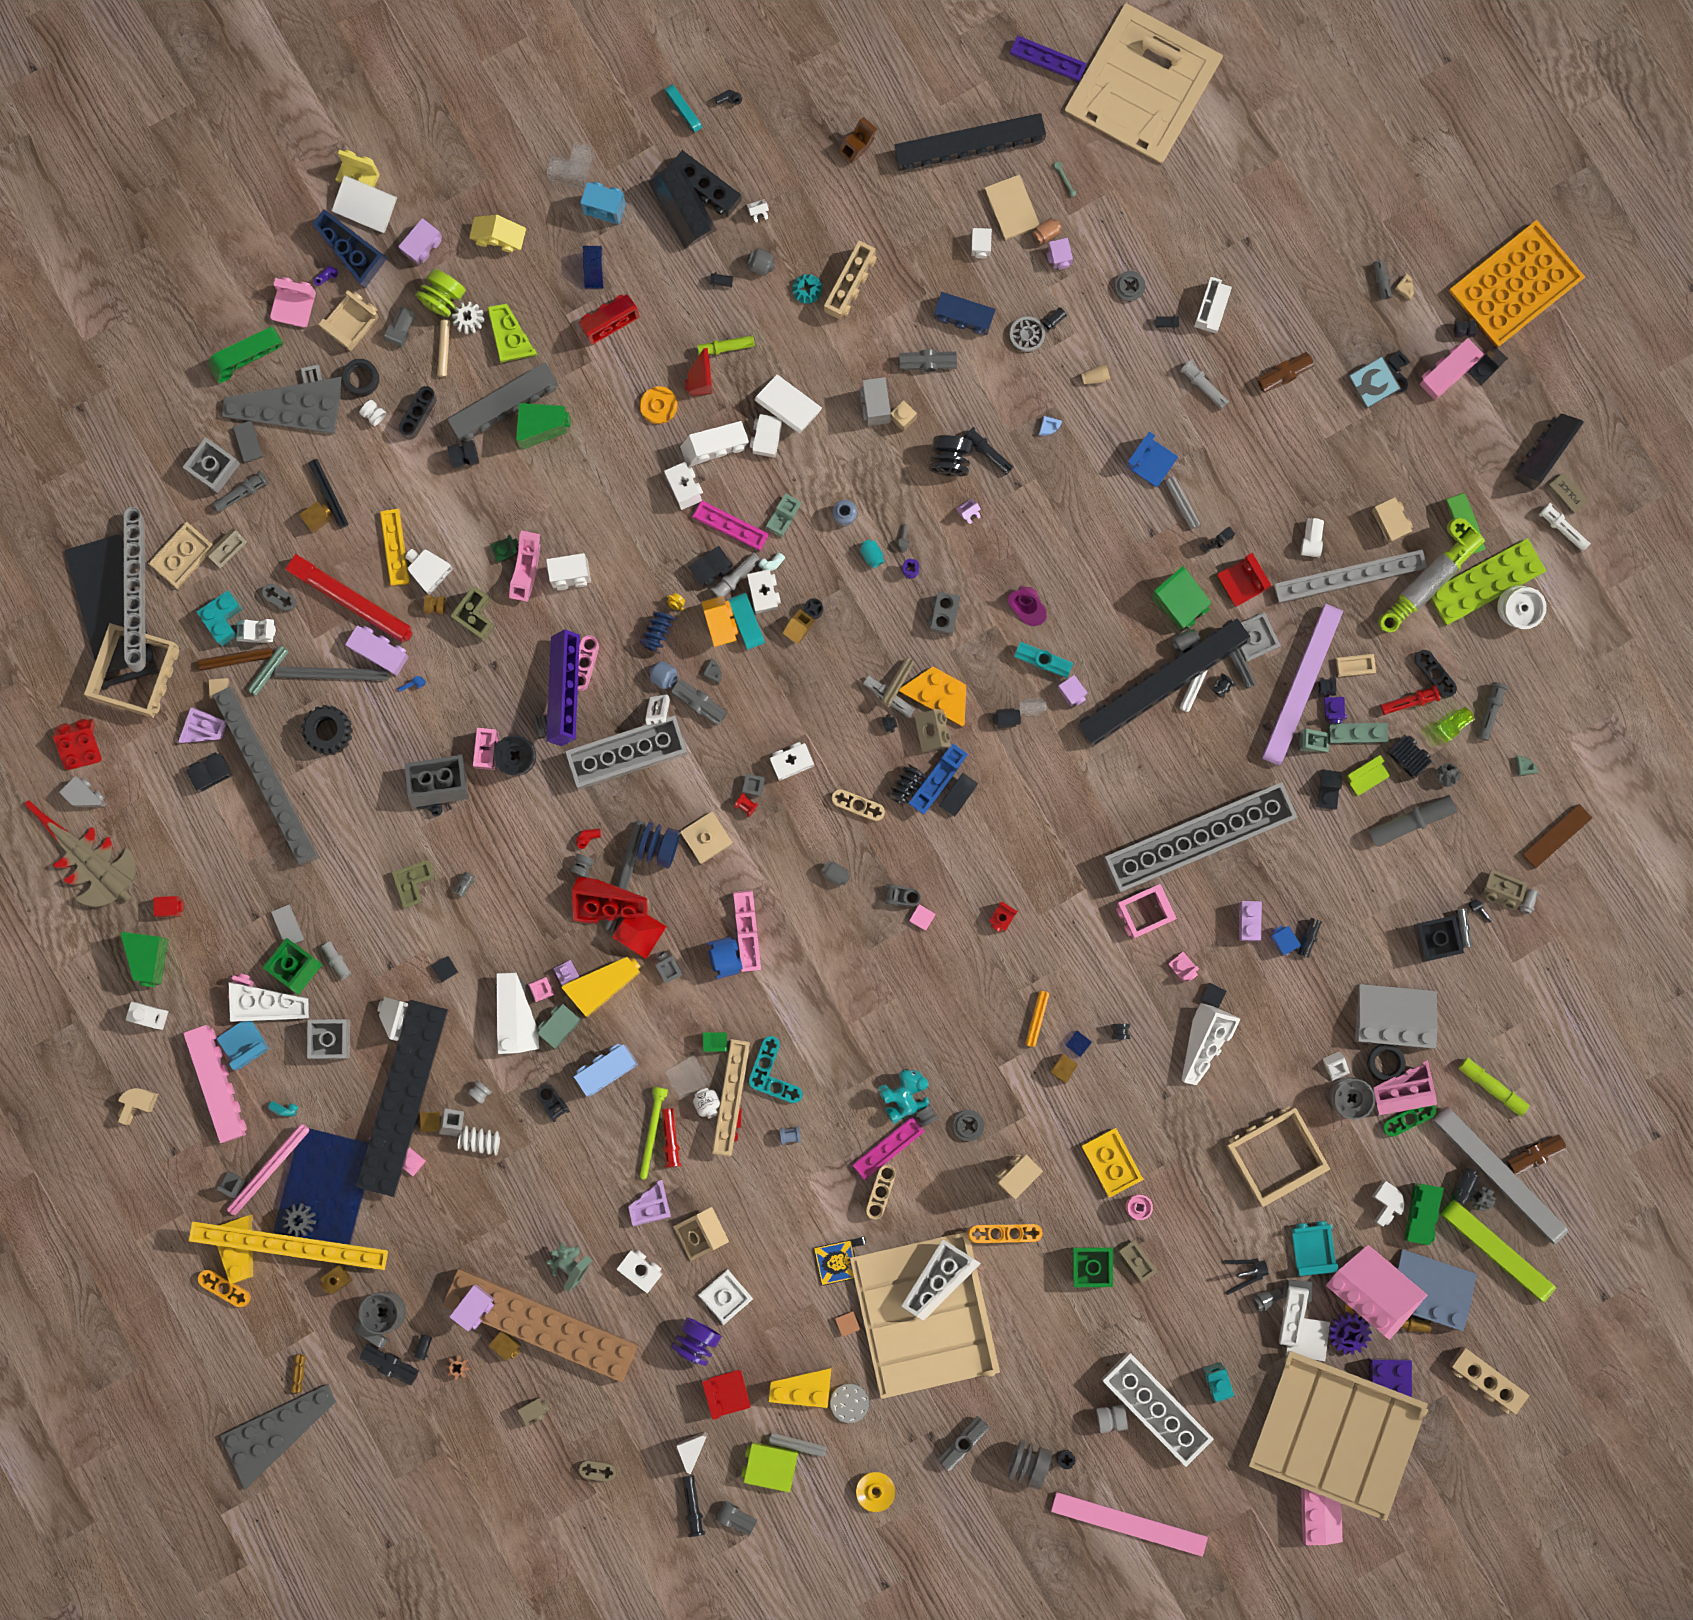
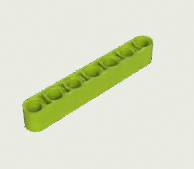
M1452 1200L1440 1214L1542 1303H1545L1555 1291L1556 1287L1458 1202Z

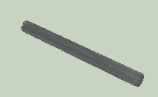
M276 666L274 670L276 677L387 681L389 677L387 670Z
M635 821L616 884L619 888L627 890L638 854L639 840L646 827L645 822ZM615 918L613 921L606 919L604 929L614 932L618 918Z

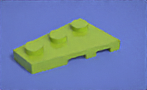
M507 304L488 307L500 363L538 355Z

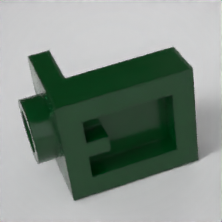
M508 535L506 539L491 544L497 563L518 556L519 543L516 538L513 539L511 535Z

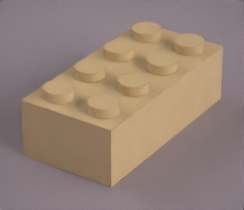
M1016 1154L1009 1161L1011 1165L1007 1169L1002 1168L995 1175L997 1177L995 1182L1013 1199H1016L1043 1172L1026 1154Z

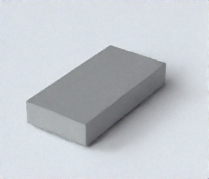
M290 905L271 912L283 941L286 937L295 944L305 940Z

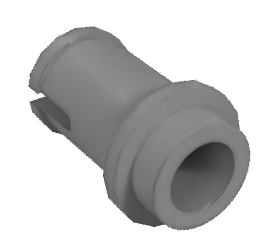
M1527 889L1523 903L1519 906L1521 912L1529 915L1534 912L1535 909L1533 907L1539 895L1537 891Z

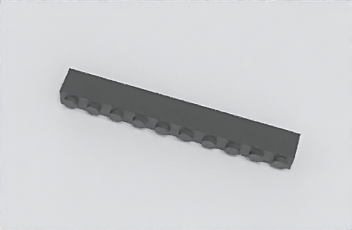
M228 687L214 694L213 697L299 865L305 866L320 858L235 690Z

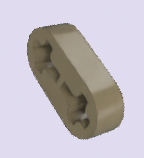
M586 1460L580 1465L579 1472L583 1478L609 1482L615 1478L617 1469L608 1462ZM591 1464V1468L597 1469V1472L591 1471L588 1475L586 1470H583V1467ZM607 1467H610V1471L613 1474H610L607 1478L605 1473H601L599 1470H606Z

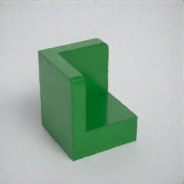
M703 1032V1052H727V1033Z

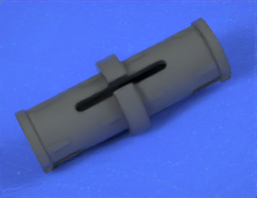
M1379 260V264L1378 261H1375L1372 265L1376 275L1375 283L1379 287L1380 298L1385 300L1386 296L1389 299L1393 295L1389 285L1390 277L1387 276L1384 260Z
M1467 908L1454 910L1463 948L1473 947Z

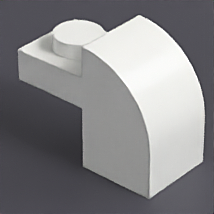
M242 620L237 622L236 641L254 643L273 642V636L276 631L274 620Z
M1382 1181L1372 1197L1385 1205L1374 1220L1375 1223L1384 1227L1385 1224L1389 1225L1394 1217L1392 1215L1393 1212L1398 1215L1402 1214L1404 1199L1396 1187L1387 1181Z

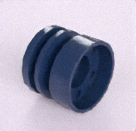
M649 821L639 840L637 860L643 861L647 853V863H650L653 857L656 856V865L669 869L677 850L681 831L668 827L663 835L661 834L662 825L658 824L655 832H653L654 823Z

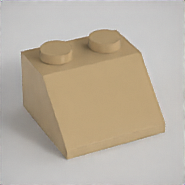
M712 1207L673 1226L690 1261L729 1242Z

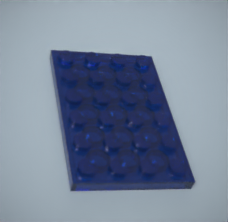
M309 1128V1132L294 1149L273 1234L295 1237V1231L292 1234H288L290 1226L287 1228L283 1227L288 1221L282 1220L284 1216L289 1217L285 1211L286 1209L292 1211V1205L295 1204L298 1208L300 1204H304V1210L310 1206L309 1214H316L314 1217H311V1220H315L316 1224H310L313 1227V1231L307 1230L306 1236H303L300 1232V1238L351 1245L365 1192L364 1189L357 1188L356 1186L369 1143ZM301 1215L295 1219V1221L298 1222V1225L300 1223H303V1218L301 1219Z

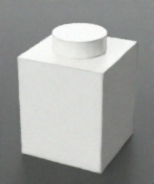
M973 228L971 256L976 258L990 256L992 229Z

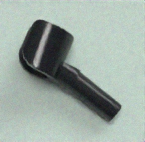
M1474 900L1469 903L1472 912L1479 910L1488 923L1492 921L1485 912L1481 901Z

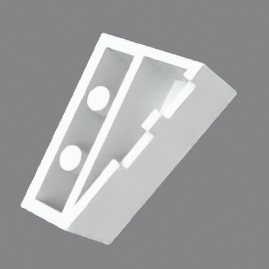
M742 421L690 434L680 448L687 467H691L714 458L723 457L731 452H741L749 441Z

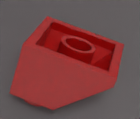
M703 348L688 371V379H685V390H689L690 396L713 394L708 348Z
M649 915L625 918L612 938L647 959L667 926Z

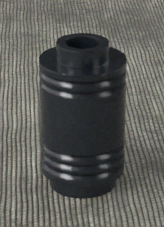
M1468 1167L1466 1170H1461L1451 1193L1453 1195L1451 1199L1464 1205L1470 1202L1480 1179L1477 1176V1171Z

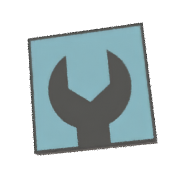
M1383 356L1349 375L1367 408L1401 389Z

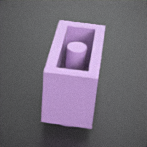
M422 218L399 245V249L419 266L421 262L424 263L429 258L430 251L440 245L442 235Z
M1241 901L1239 903V941L1258 942L1261 940L1262 902Z
M476 1284L454 1310L450 1318L467 1331H470L472 1328L476 1330L482 1322L480 1317L483 1313L488 1314L493 1308L494 1304L492 1302L494 1298Z

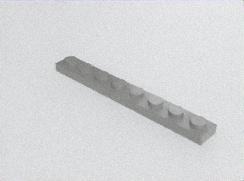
M1418 550L1274 584L1278 603L1425 570L1427 565L1423 550Z

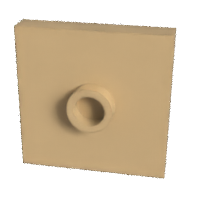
M713 811L681 831L682 836L701 864L733 844Z

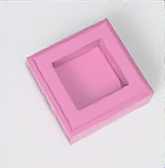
M919 904L910 922L926 931L936 914Z
M547 977L528 984L535 1002L554 995Z

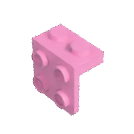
M286 277L281 279L275 278L274 287L277 293L270 315L271 319L302 328L307 327L316 295L315 290L307 282L301 281L299 284Z

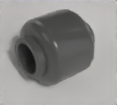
M760 248L754 251L751 250L746 261L748 269L761 276H765L768 271L772 272L775 266L772 253Z

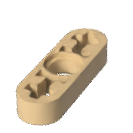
M840 789L836 790L832 795V802L836 807L869 820L880 821L885 815L882 805ZM844 794V798L849 800V796L853 797L850 801V807H846L847 802L844 801L840 804L837 803L835 796ZM856 800L864 803V808L860 811H856L853 808V803ZM867 803L871 804L870 809L880 808L881 816L877 815L875 818L870 811H868L867 815L864 814L867 809Z

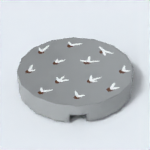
M843 1384L837 1387L832 1394L830 1400L831 1410L840 1421L855 1423L861 1420L868 1411V1395L863 1388L856 1384Z

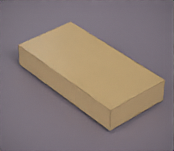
M1374 654L1335 658L1337 678L1376 673Z

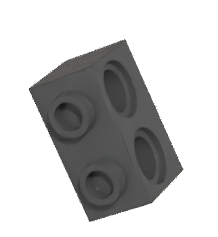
M938 592L937 597L933 596L931 607L935 608L934 614L929 615L927 626H931L930 632L953 636L961 596ZM947 600L951 606L944 609L940 606V602ZM940 618L945 619L947 625L939 627L936 621Z

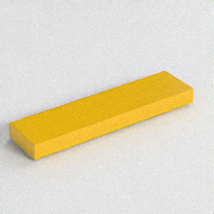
M398 508L380 511L390 586L410 584L400 510Z

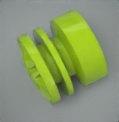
M432 268L426 278L431 287L421 285L420 288L424 292L417 291L415 296L429 310L448 318L451 315L449 309L453 310L455 308L450 299L460 301L466 289L451 276L436 268Z

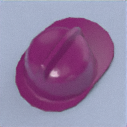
M1021 585L1018 590L1010 593L1008 604L1025 624L1038 626L1045 622L1047 611L1040 602L1036 590Z

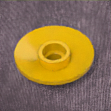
M880 1472L866 1474L860 1479L856 1488L858 1502L864 1509L871 1512L886 1510L895 1498V1486L892 1480ZM878 1488L880 1490L879 1494L874 1495L872 1489Z

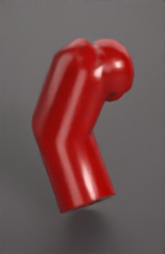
M601 829L583 830L576 839L577 847L584 849L591 839L601 838Z

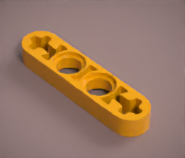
M1035 1224L974 1225L967 1230V1238L973 1243L1036 1242L1042 1237V1229ZM994 1228L1000 1231V1236L996 1240L990 1234ZM1012 1228H1016L1019 1232V1236L1016 1239H1012L1009 1235ZM1033 1228L1034 1231H1037V1235H1034L1032 1239V1235H1024L1023 1231H1032ZM977 1229V1232H986V1236H978L976 1240V1237L972 1236V1232H975Z

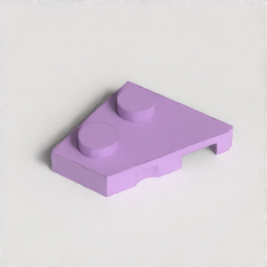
M192 707L178 742L186 743L222 739L227 722L224 719Z
M662 1180L658 1181L654 1187L646 1191L640 1199L628 1207L633 1227L671 1217Z

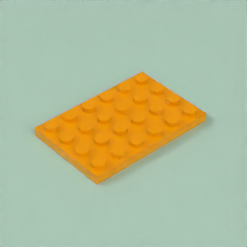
M1536 220L1454 285L1449 292L1471 318H1475L1479 328L1498 348L1581 282L1585 276Z

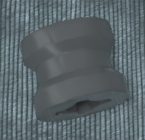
M932 1105L915 1114L921 1120L922 1128L939 1119L938 1115L934 1114Z

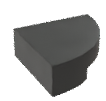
M711 658L702 675L720 684L722 678L721 669L717 662Z

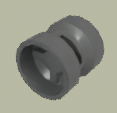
M577 853L575 865H572L570 871L588 878L590 874L589 868L593 866L595 860Z

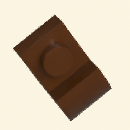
M861 118L853 133L842 142L838 153L852 164L872 144L877 128L866 118Z

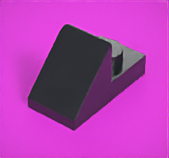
M1493 346L1468 373L1480 385H1483L1508 357L1496 346Z
M1321 770L1318 808L1337 809L1339 790L1342 788L1341 772Z

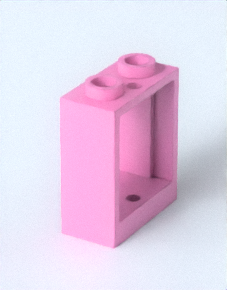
M1161 884L1117 904L1118 908H1116L1119 918H1123L1126 923L1124 929L1128 937L1132 936L1133 939L1177 919ZM1154 893L1166 919L1137 931L1125 905Z

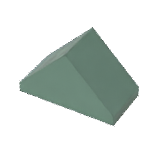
M1302 729L1299 732V751L1329 752V733Z

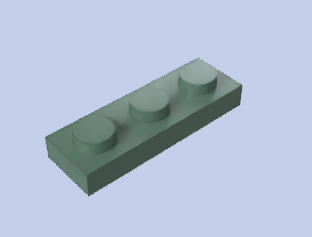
M1387 723L1329 724V744L1388 742Z

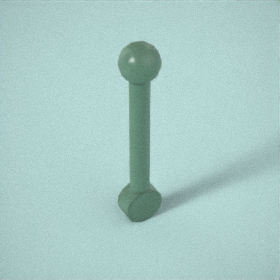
M1056 162L1054 168L1061 174L1069 190V195L1074 197L1076 191L1069 184L1062 170L1061 162Z

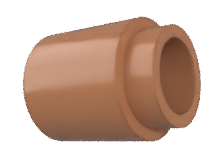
M1049 218L1035 228L1036 230L1033 231V235L1040 245L1046 244L1061 234L1060 229L1062 227L1056 219Z

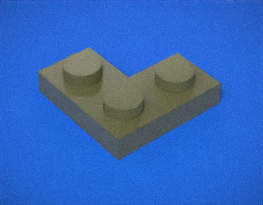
M425 860L392 872L404 909L423 903L417 884L435 878L430 860Z

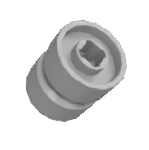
M1124 1404L1114 1405L1111 1410L1108 1407L1096 1408L1100 1434L1109 1433L1112 1428L1116 1431L1128 1430Z

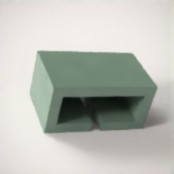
M564 1004L561 1007L557 1005L551 1012L553 1016L548 1021L545 1019L538 1027L540 1031L537 1034L555 1049L560 1046L567 1038V1034L571 1033L582 1020Z

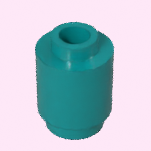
M868 539L860 544L861 548L859 551L867 565H870L872 569L885 562L883 559L884 555L876 540L871 541V539Z

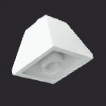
M384 997V1000H381L378 1005L379 1017L389 1039L399 1041L409 1004Z

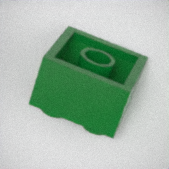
M286 937L264 965L263 969L299 995L323 964Z

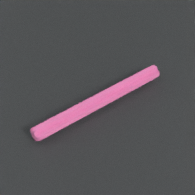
M300 1124L232 1201L227 1207V1211L231 1215H236L306 1136L309 1132V1128L306 1125Z

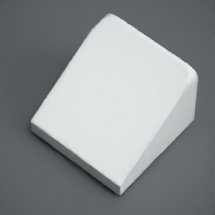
M1341 1052L1323 1058L1332 1081L1350 1073Z

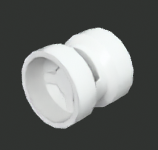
M373 400L366 402L359 412L364 418L367 417L373 426L378 425L386 415V412L382 408H378Z

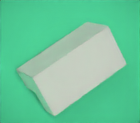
M1210 277L1194 327L1217 334L1232 287L1221 284L1222 280Z

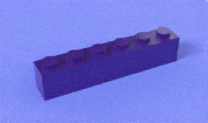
M566 629L551 636L546 741L559 746L576 740L580 635Z

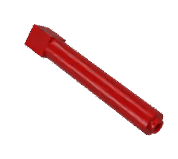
M295 553L285 569L288 573L307 585L312 586L399 642H408L411 639L413 632L410 625Z

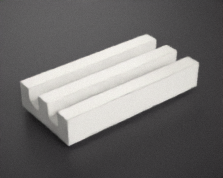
M667 694L650 697L645 719L647 725H651V721H654V724H657L659 720L662 723L666 722L670 701Z

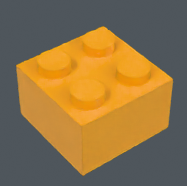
M724 596L701 602L714 647L736 641L735 635L738 634L734 618L730 619L733 613L729 600L725 601Z

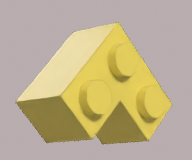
M499 215L474 217L469 239L476 241V244L479 246H500L503 251L511 253L513 250H521L526 228Z

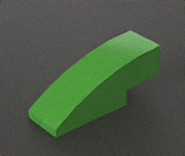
M1465 493L1447 498L1446 502L1451 520L1454 518L1465 519L1481 535ZM1455 524V526L1457 527L1455 531L1462 532V534L1459 536V538L1461 539L1469 531V529L1467 528L1466 530H1461V524ZM1484 543L1474 553L1485 550Z

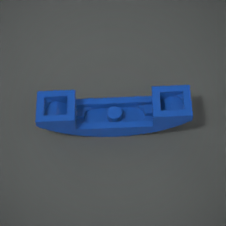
M952 743L951 747H949L908 804L924 815L968 754Z

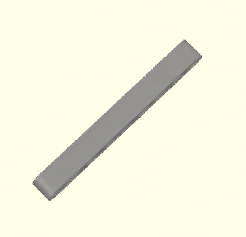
M130 507L124 512V658L130 670L139 672L144 669L146 664L145 521L138 508ZM138 517L136 520L131 521V518ZM133 534H138L137 537L130 538ZM138 551L135 556H130L133 552ZM138 569L136 573H131L132 570ZM133 587H139L136 591H131ZM133 605H139L136 609H131ZM134 622H139L136 627H131ZM134 640H139L136 645H131ZM134 658H139L136 663H131Z
M1446 1106L1432 1120L1552 1244L1556 1245L1569 1232L1567 1227L1450 1108Z

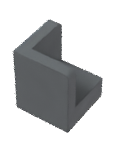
M228 1171L222 1184L218 1185L216 1189L232 1198H236L241 1192L246 1179Z

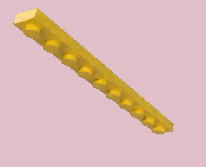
M192 1222L189 1236L190 1242L385 1270L388 1255L387 1250Z

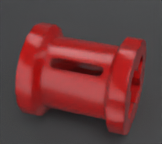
M743 793L736 801L734 808L741 809L750 818L759 804L749 800L746 794Z

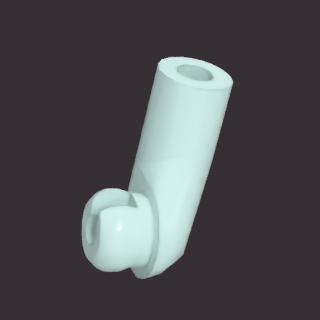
M778 552L769 562L766 559H762L758 566L762 568V571L769 569L773 571L783 562L785 556Z

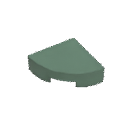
M1516 756L1518 776L1539 773L1537 766L1531 760L1524 756Z

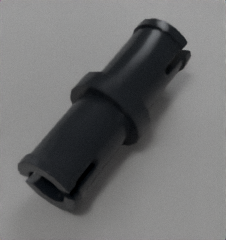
M1310 918L1306 933L1302 935L1303 941L1297 954L1303 956L1305 951L1304 957H1310L1314 942H1317L1316 937L1322 921Z

